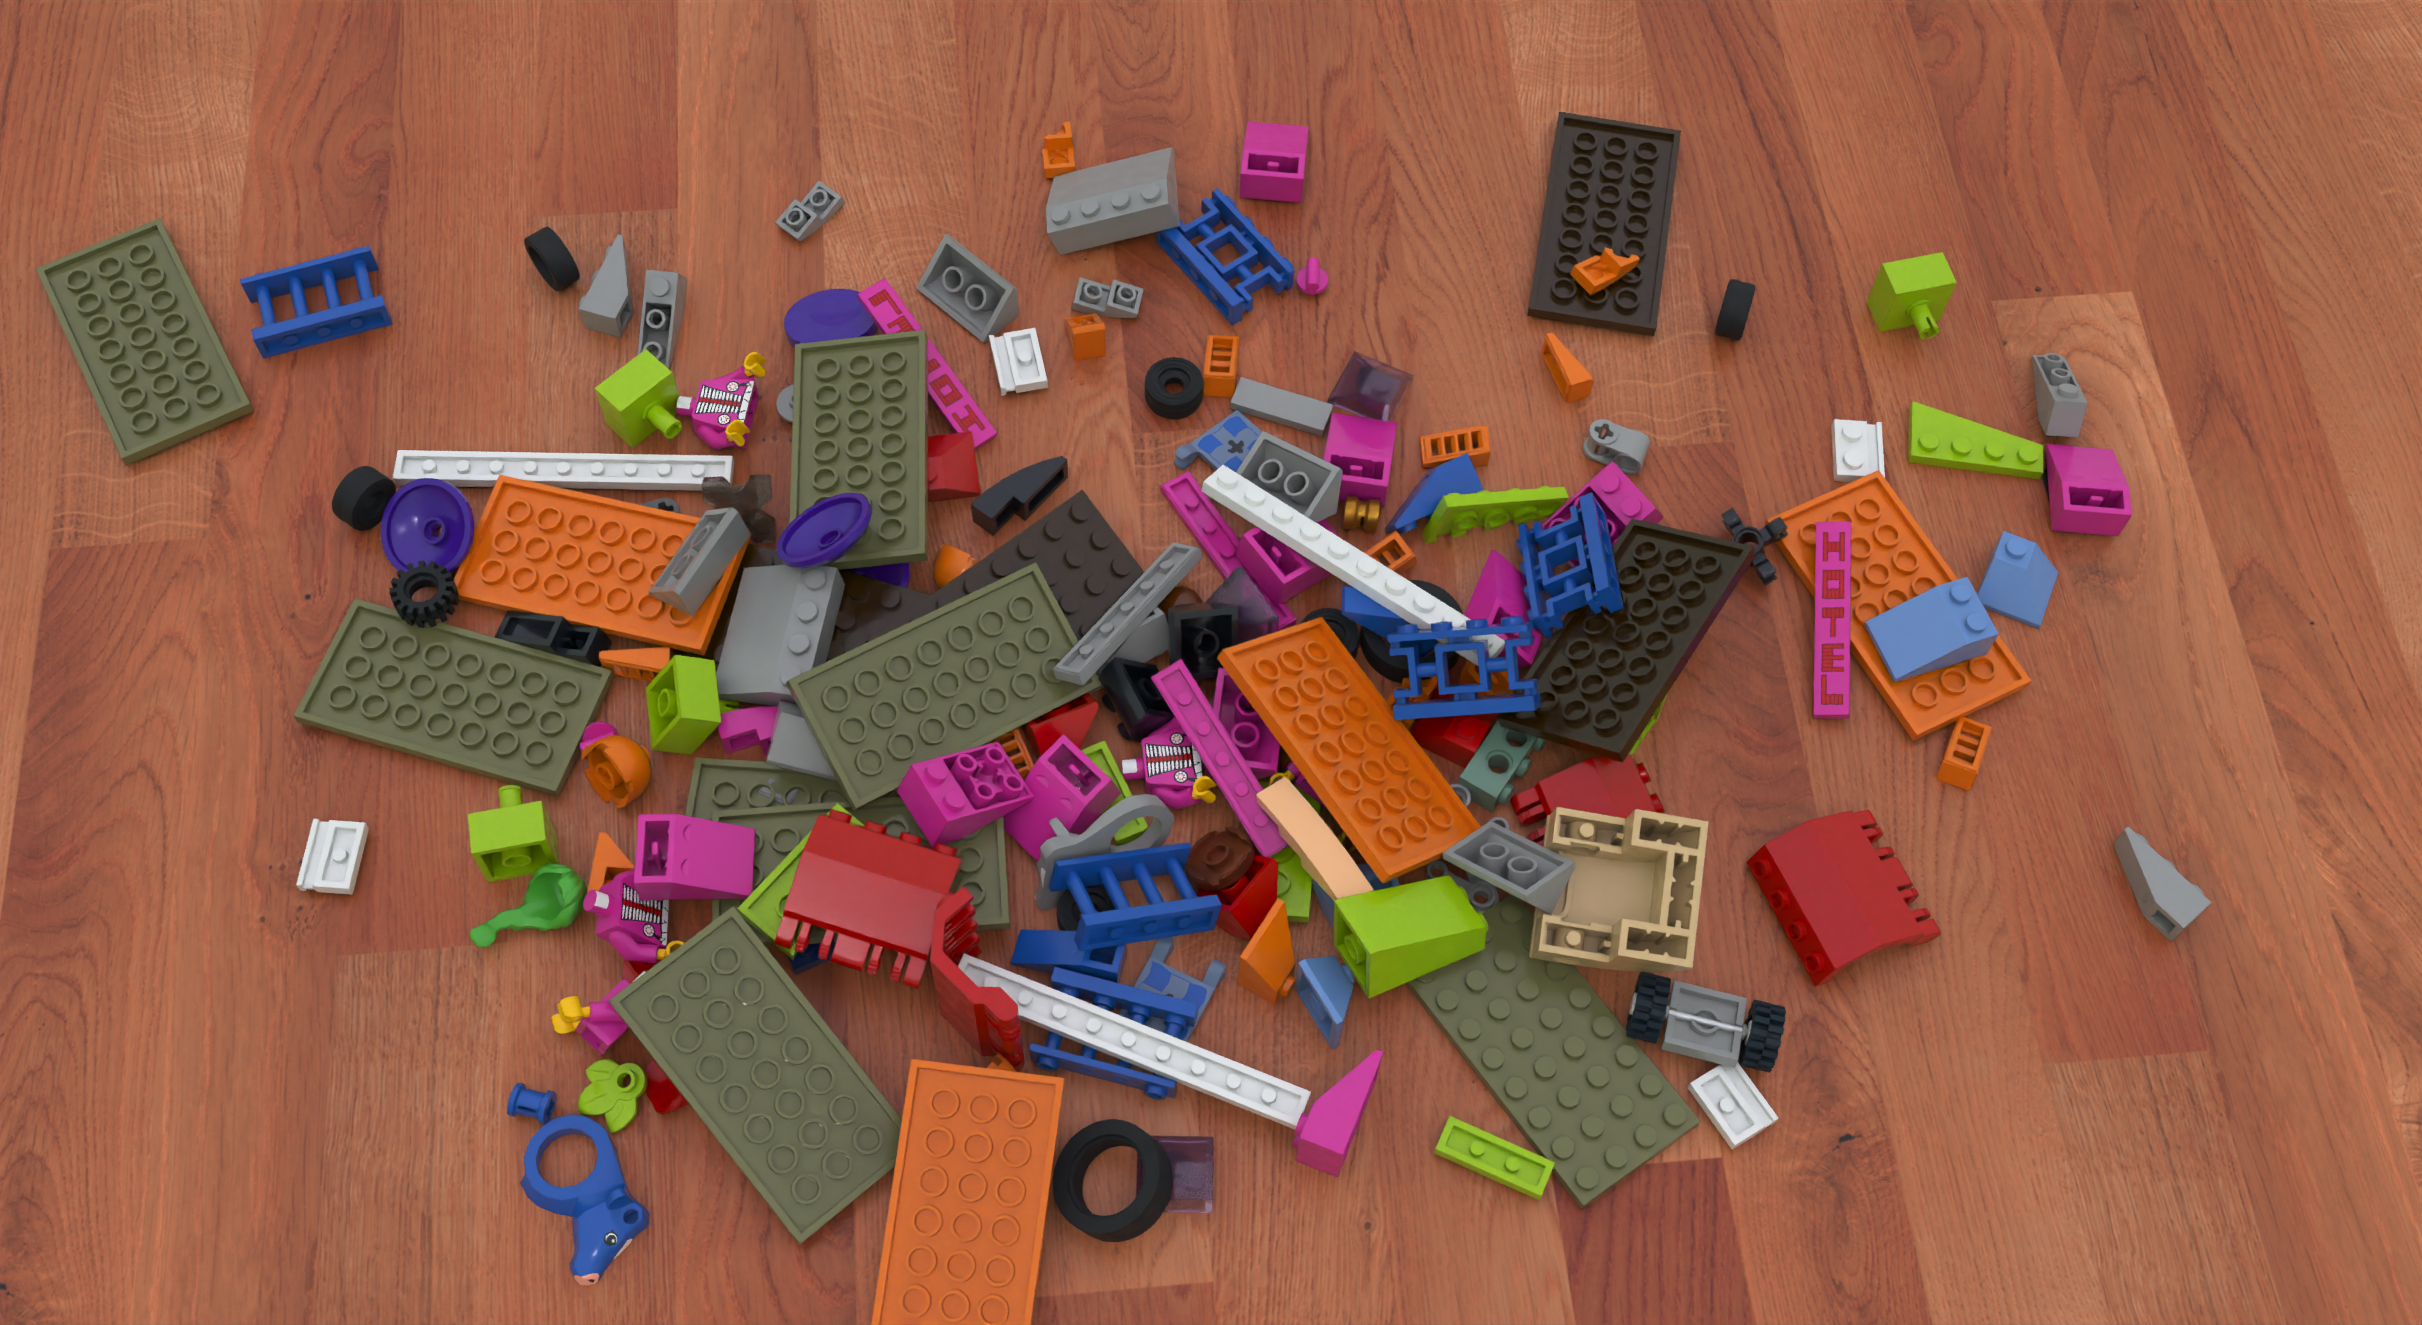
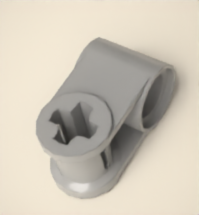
M1599 419L1594 421L1589 427V437L1586 438L1583 444L1585 456L1592 461L1605 465L1613 461L1623 473H1639L1650 447L1651 441L1649 437L1640 431L1628 429L1609 420ZM1603 429H1606L1605 435L1601 436ZM1598 445V446H1600V448H1599L1598 452L1596 453V452H1595V449H1596V446Z

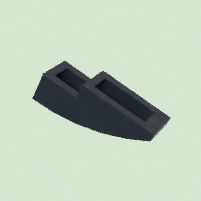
M1060 456L1041 461L1023 468L996 483L971 504L973 522L994 536L1015 514L1026 521L1068 478L1067 459Z
M516 611L506 612L495 635V638L598 667L602 665L599 659V652L608 651L612 643L599 627L570 624L562 616Z

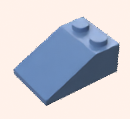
M1968 577L1936 586L1866 621L1864 624L1893 682L1985 655L1999 635Z

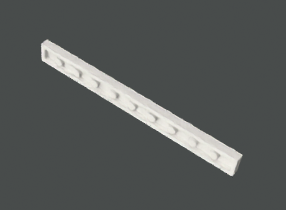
M398 450L393 480L396 486H404L411 481L421 478H434L446 481L455 487H494L499 475L570 489L731 491L734 459L733 456Z
M1225 465L1219 467L1203 482L1201 490L1203 493L1410 624H1417L1418 629H1431V623L1452 621L1453 627L1466 626V621L1471 620ZM1495 634L1473 636V641L1488 640L1489 658H1496L1504 648L1505 641ZM1448 638L1436 639L1441 643L1449 642ZM1477 649L1455 651L1479 666Z
M965 953L958 965L978 987H1001L1016 1002L1019 1019L1170 1080L1177 1081L1180 1084L1292 1129H1296L1299 1118L1304 1113L1310 1099L1311 1091Z

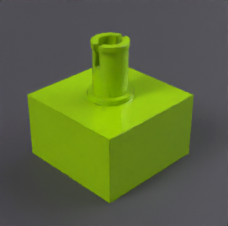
M1943 252L1882 263L1867 299V304L1880 332L1915 325L1920 339H1926L1925 332L1928 339H1930L1940 331L1935 321L1940 320L1957 282Z
M647 349L594 388L607 426L632 449L657 429L667 439L674 438L682 429L681 422L674 417L677 414L676 407L679 394L673 373Z
M674 655L646 687L652 750L692 755L721 723V713L740 709L733 708L739 706L738 701L719 699L714 660Z
M506 785L498 789L500 808L468 814L471 854L488 883L533 875L537 868H540L542 865L544 866L546 863L560 864L557 831L543 802L536 801L522 804V790L517 785Z

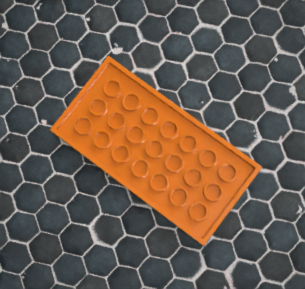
M1879 470L1767 519L1764 527L1778 517H1781L1786 524L1788 535L1775 543L1814 599L1816 522H1851L1850 651L1913 741L1947 726L1961 717H1966L2027 688L2032 680L1999 635L1985 655L1893 682L1864 626L1865 622L1936 586L1958 580V578Z
M499 475L474 532L470 551L459 566L454 583L459 593L457 597L461 601L505 611L562 616L570 624L599 627L606 634L704 656L751 535L692 617L653 597L648 592L701 518Z
M1323 617L1223 649L1217 657L1382 884L1442 858L1444 851L1481 827L1401 720H1394L1392 708Z
M911 1059L871 1325H1032L1065 1078Z

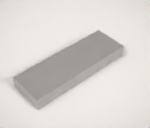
M1241 377L1231 399L1230 409L1239 410L1242 413L1323 437L1333 412V405Z

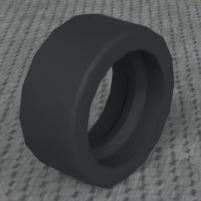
M543 227L524 239L526 250L533 264L552 289L561 291L579 280L580 273L572 255L560 237L550 227Z

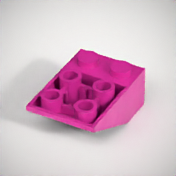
M1248 121L1242 155L1239 197L1301 203L1309 127Z
M1332 413L1324 460L1341 468L1343 471L1339 501L1346 502L1347 495L1358 497L1360 501H1368L1370 498L1379 499L1380 507H1385L1397 422Z
M2047 444L2045 449L2051 529L2053 531L2119 536L2132 516L2129 485L2113 450Z
M1612 461L1548 518L1542 526L1546 530L1572 519L1570 507L1576 505L1578 509L1581 508L1579 497L1591 492L1606 513L1612 547L1631 519L1657 524L1664 517ZM1586 534L1582 535L1585 541L1587 542ZM1579 557L1567 563L1572 568L1580 566Z
M1325 519L1317 522V524L1338 536ZM1255 527L1242 535L1236 557L1276 605L1283 603L1331 575L1330 572L1259 527Z
M1495 549L1491 550L1464 616L1471 620L1487 619L1488 625L1501 624V618L1509 616H1522L1523 622H1528L1530 620L1527 610L1531 609V605L1524 593V586L1527 585V580L1518 569ZM1533 627L1531 630L1534 639L1532 645L1516 646L1518 668L1532 665L1543 637L1540 628L1534 629ZM1519 633L1495 634L1504 641L1507 638L1519 637ZM1505 645L1502 652L1496 658L1506 657Z
M1063 734L1037 760L1024 780L1034 795L1033 800L1004 815V829L1038 862L1041 856L1040 846L1047 839L1057 837L1049 823L1050 820L1057 817L1067 831L1074 834H1082L1121 794V791L1095 763Z
M999 742L912 764L897 789L899 796L932 847H935L936 843L946 844L962 839L1034 798V795Z
M639 814L634 885L640 900L747 899L753 892L755 829L679 814Z

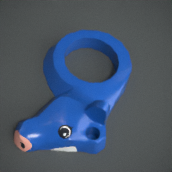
M571 1114L553 1118L543 1125L530 1139L524 1156L525 1175L520 1184L527 1197L538 1207L555 1214L572 1217L575 1249L570 1262V1270L574 1279L580 1285H592L601 1279L611 1262L631 1241L647 1228L650 1213L631 1195L625 1182L618 1151L606 1130L588 1117ZM571 1134L586 1136L592 1140L597 1146L598 1158L594 1170L587 1179L575 1186L562 1188L552 1186L542 1178L540 1162L543 1152L551 1142L561 1136Z

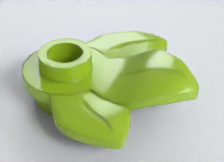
M611 1059L599 1060L586 1069L587 1077L592 1083L581 1093L578 1101V1111L586 1115L605 1114L609 1131L616 1133L625 1128L636 1116L638 1108L637 1098L647 1088V1075L641 1066L634 1063L619 1065ZM627 1075H630L631 1083L624 1088L623 1081Z

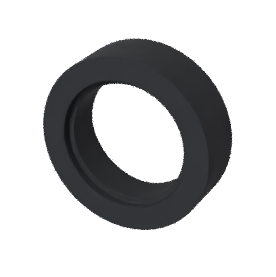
M1408 580L1463 614L1456 600L1444 589L1429 582ZM1361 625L1360 644L1367 662L1380 675L1402 684L1403 678H1409L1408 658L1403 655L1390 656V648L1385 644L1382 637ZM1455 651L1447 652L1448 672L1459 659L1460 654ZM1435 652L1419 657L1420 663L1436 662ZM1421 677V680L1430 679V677Z
M1118 1119L1098 1121L1077 1132L1060 1153L1053 1175L1055 1201L1064 1218L1089 1236L1105 1242L1127 1241L1151 1228L1164 1212L1170 1199L1173 1185L1171 1162L1162 1145L1135 1124ZM1116 1146L1134 1148L1140 1155L1144 1168L1143 1183L1137 1197L1127 1208L1116 1214L1107 1216L1092 1214L1085 1204L1082 1193L1083 1179L1088 1166L1095 1157L1109 1148Z

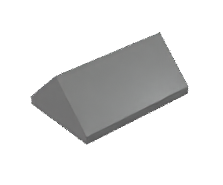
M945 234L916 289L983 343L989 341V335L995 336L1019 316L1017 288L953 237Z
M1262 431L1236 473L1316 523L1336 514L1343 473L1342 469Z
M733 507L706 510L648 593L693 617L735 555L751 535L739 512Z
M780 700L766 764L837 781L797 704Z
M1489 821L1442 853L1444 860L1550 915L1575 869V862L1492 821Z

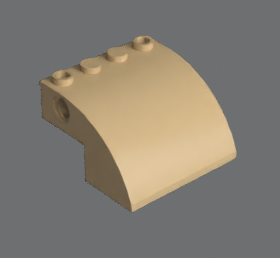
M1556 807L1550 815H1547L1543 847L1575 862V869L1551 915L1535 907L1529 958L1619 971L1669 972L1692 969L1709 821L1635 809L1625 819Z

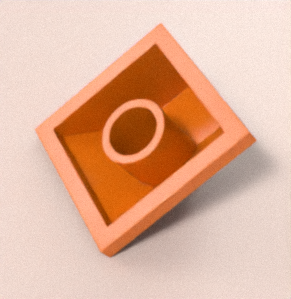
M1279 898L1240 955L1237 982L1238 985L1274 1006L1281 996L1287 998L1290 995L1296 981L1294 977L1296 963L1285 902Z

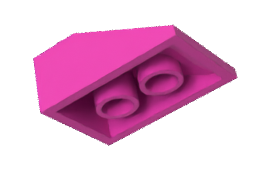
M1376 1049L1316 1100L1312 1105L1309 1115L1301 1114L1294 1132L1295 1138L1292 1146L1298 1148L1296 1161L1335 1177L1339 1176L1377 1080L1384 1052Z

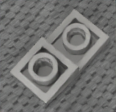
M818 181L801 202L794 199L775 223L800 242L826 223L841 208L845 201L842 196L821 181Z
M1080 277L1071 310L1087 314L1097 313L1098 316L1136 318L1144 289L1114 279L1111 286Z

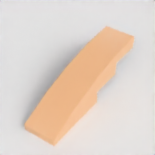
M1286 777L1256 794L1257 804L1278 825L1279 835L1300 856L1301 866L1333 901L1342 897L1374 891L1332 830Z

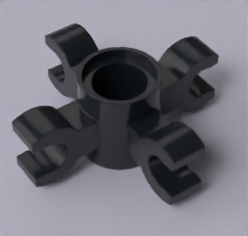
M1733 508L1721 514L1724 519L1722 521L1724 526L1733 536V542L1741 544L1754 542L1758 545L1754 549L1756 556L1749 567H1754L1765 586L1776 580V570L1765 557V547L1782 540L1788 535L1786 531L1788 528L1781 517L1772 520L1764 528L1758 530L1750 526L1745 527Z

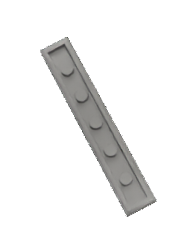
M1173 542L1053 668L1056 679L1083 686L1202 559L1200 548Z

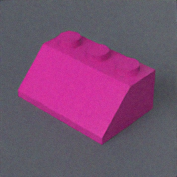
M1218 668L1213 704L1214 712L1256 779L1276 774L1280 743L1224 668ZM1205 766V776L1209 777L1215 782L1212 775Z

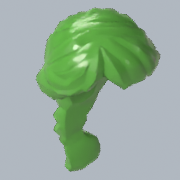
M546 863L534 871V877L528 883L523 904L515 909L499 912L493 919L488 920L487 923L471 929L470 939L475 946L485 948L494 943L499 930H506L508 928L515 931L538 929L541 932H546L552 929L567 928L584 910L583 902L587 894L586 885L580 875L571 867L565 864Z

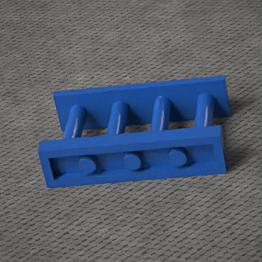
M370 246L355 248L339 254L240 279L250 302H258L263 327L251 329L253 340L263 359L393 324L383 296L374 297L368 273L379 270ZM355 276L361 301L342 306L336 281ZM323 285L329 309L309 314L304 289ZM291 293L296 318L277 323L271 298Z
M1189 842L1055 861L1049 889L1051 892L1069 889L1080 910L1081 918L1074 939L1078 950L1084 951L1214 930L1222 904L1217 895L1197 897L1184 872L1191 851ZM1170 875L1182 900L1164 902L1152 877ZM1137 880L1149 905L1131 907L1119 882ZM1103 884L1116 910L1097 912L1085 887Z
M1054 967L1050 981L1051 988L1092 1002L1093 1005L1108 1011H1113L1114 1008L1128 1010V1015L1131 1016L1130 1020L1143 1025L1145 1021L1149 1020L1150 1016L1164 1019V1024L1166 1025L1165 1034L1175 1038H1179L1180 1031L1184 1030L1186 1025L1195 1026L1198 1015L1197 1003ZM1051 1031L1048 1033L1045 1046L1033 1043L1030 1045L1031 1061L1036 1062L1035 1065L1043 1070L1054 1072L1057 1071V1068L1144 1090V1094L1153 1099L1165 1100L1166 1096L1175 1099L1177 1081L1167 1079L1155 1073L1151 1075L1132 1070V1064L1118 1059L1117 1065L1095 1060L1098 1050L1083 1045L1080 1056L1060 1051L1059 1048L1063 1036Z

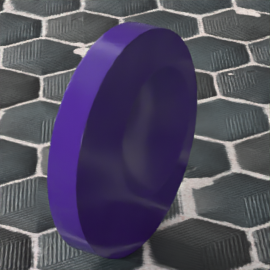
M830 289L808 295L796 302L788 310L784 318L787 340L794 349L795 344L873 336L878 331V327L857 299V295L860 292L850 289Z

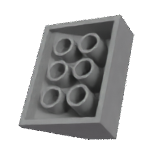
M1173 147L1054 176L1046 205L1047 234L1058 253L1063 255L1180 226Z
M787 565L744 568L716 672L719 699L767 706H778L780 700L796 704L786 682L825 663L827 660L845 587L838 568L822 565L811 568H795Z

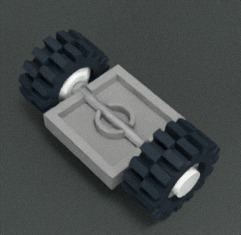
M1640 972L1630 1005L1626 1037L1655 1044L1660 1036L1663 1020H1665L1662 1050L1735 1068L1739 1058L1741 1066L1768 1073L1772 1071L1775 1059L1778 1056V1049L1781 1045V1036L1784 1032L1785 1007L1754 1000L1748 1012V1019L1743 1024L1747 998L1674 980L1670 988L1671 978Z

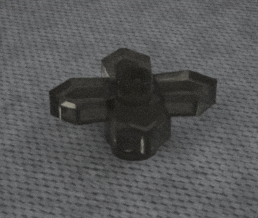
M750 475L744 485L732 486L723 476L703 478L701 486L705 503L714 509L735 508L752 534L750 538L755 543H771L776 541V520L760 509L772 499L773 489L770 475Z

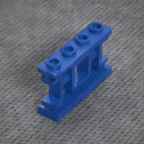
M1219 189L1212 191L1211 199L1206 197L1202 200L1201 212L1204 215L1187 225L1180 219V226L1156 232V243L1231 325L1242 320V312L1246 311L1248 313L1253 309V298L1250 294L1267 284L1277 294L1281 293L1283 288L1288 291L1293 287L1294 268L1291 262L1285 257L1282 258L1275 250L1270 239L1263 237L1255 229L1252 220L1247 216L1244 217L1236 208L1233 200L1229 196L1225 197ZM1221 220L1227 227L1215 233L1211 228L1219 224ZM1201 235L1204 240L1196 244L1195 249L1189 241ZM1231 243L1242 256L1223 266L1212 253ZM1259 261L1265 268L1253 274L1249 269L1257 265ZM1238 276L1243 282L1236 285L1233 290L1227 282Z
M1592 492L1579 497L1581 508L1578 509L1576 505L1570 507L1572 518L1546 530L1540 521L1534 522V528L1529 530L1525 523L1518 525L1520 538L1516 542L1523 556L1520 568L1527 580V585L1524 586V593L1531 605V609L1527 610L1529 620L1533 621L1534 629L1540 628L1546 638L1553 636V626L1557 630L1564 628L1562 615L1587 604L1595 614L1602 612L1601 606L1606 605L1610 613L1624 608L1606 513ZM1586 534L1587 542L1585 541L1582 535ZM1579 557L1580 566L1555 576L1554 567ZM1594 581L1596 590L1590 582Z
M1509 616L1501 618V624L1488 625L1487 619L1467 620L1464 627H1453L1452 621L1431 623V629L1418 630L1417 624L1396 626L1397 632L1387 635V641L1391 645L1389 649L1390 656L1407 655L1410 688H1398L1393 691L1394 698H1396V705L1393 706L1394 720L1535 711L1541 706L1540 692H1537V679L1519 680L1516 646H1529L1534 643L1531 632L1533 621L1523 622L1522 616ZM1519 633V637L1507 638L1505 640L1506 657L1489 658L1488 640L1473 641V636ZM1448 638L1449 641L1448 643L1434 645L1436 662L1420 663L1418 645L1404 646L1403 641ZM1477 649L1480 683L1450 685L1447 652ZM1507 671L1509 690L1524 689V693L1478 696V692H1488L1492 689L1491 672ZM1437 676L1439 695L1454 694V698L1409 701V697L1423 694L1421 677Z

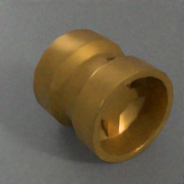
M1347 495L1343 528L1353 530L1355 527H1362L1367 532L1376 533L1380 500L1370 498L1368 501H1360L1358 497Z

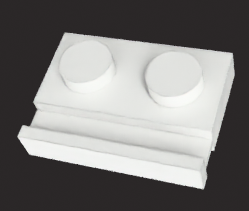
M1035 328L1003 333V336L1000 337L989 335L1001 396L1006 395V392L1010 391L1020 393L1048 388V380Z
M1834 419L1831 425L1834 481L1853 482L1878 470L1885 478L1882 422H1876L1875 425L1867 424V421Z
M313 819L296 884L300 891L311 889L316 890V892L353 895L369 831L365 822L338 820L324 822L319 819Z
M1738 1062L1735 1068L1719 1065L1691 1082L1687 1087L1732 1150L1762 1132L1766 1127L1773 1125L1779 1119Z

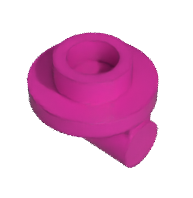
M1314 257L1307 259V266L1298 272L1296 278L1297 287L1306 294H1319L1328 285V276L1323 269L1319 268V259Z
M594 722L588 725L583 733V742H580L581 752H583L584 747L610 735H619L615 727L606 722Z

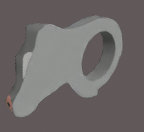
M1141 794L1125 798L1112 806L1082 834H1074L1067 831L1057 817L1050 820L1049 823L1057 837L1047 839L1040 846L1041 856L1036 863L1039 887L1034 895L1038 908L1047 911L1056 907L1061 895L1065 891L1051 892L1049 889L1055 861L1160 847L1170 835L1172 823L1175 821L1172 812L1157 796ZM1139 817H1153L1151 825L1137 839L1127 844L1110 845L1113 836L1126 823Z

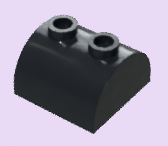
M1189 603L1170 607L1168 609L1169 666L1182 659L1194 680L1217 678L1218 668H1224L1217 657L1223 649L1238 645V607L1223 603Z
M1115 657L1105 666L1100 674L1099 680L1106 692L1102 700L1105 706L1110 711L1117 712L1121 719V722L1117 725L1120 734L1129 741L1141 742L1143 738L1148 737L1150 733L1168 723L1175 716L1151 679L1152 676L1159 673L1156 665Z

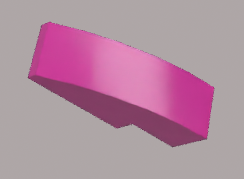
M761 706L721 713V723L718 725V730L726 754L761 744L764 756L768 755L778 706Z

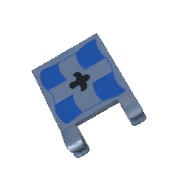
M1235 410L1190 444L1180 446L1175 451L1177 458L1174 460V464L1181 470H1184L1200 456L1215 471L1222 465H1225L1234 472H1237L1262 431L1239 410Z
M1172 937L1160 938L1157 940L1134 987L1198 1004L1195 1026L1186 1025L1185 1029L1180 1031L1178 1038L1188 1042L1214 992L1225 976L1226 965L1218 960H1213L1203 982L1165 964L1174 949V939ZM1121 1009L1118 1014L1128 1019L1131 1017L1128 1015V1010ZM1150 1016L1149 1020L1144 1022L1145 1026L1165 1033L1166 1025L1164 1024V1019Z

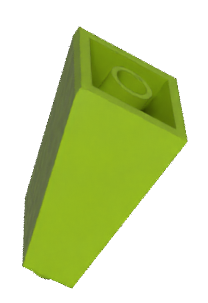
M1450 875L1334 900L1333 946L1368 999L1485 949L1486 933L1488 932L1487 921L1481 912L1474 910L1465 889L1462 886L1458 887Z

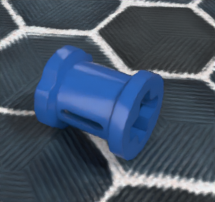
M518 1082L510 1094L507 1114L512 1117L520 1114L536 1118L540 1124L545 1125L551 1120L555 1110L557 1094L551 1090L543 1093L527 1089L526 1084Z

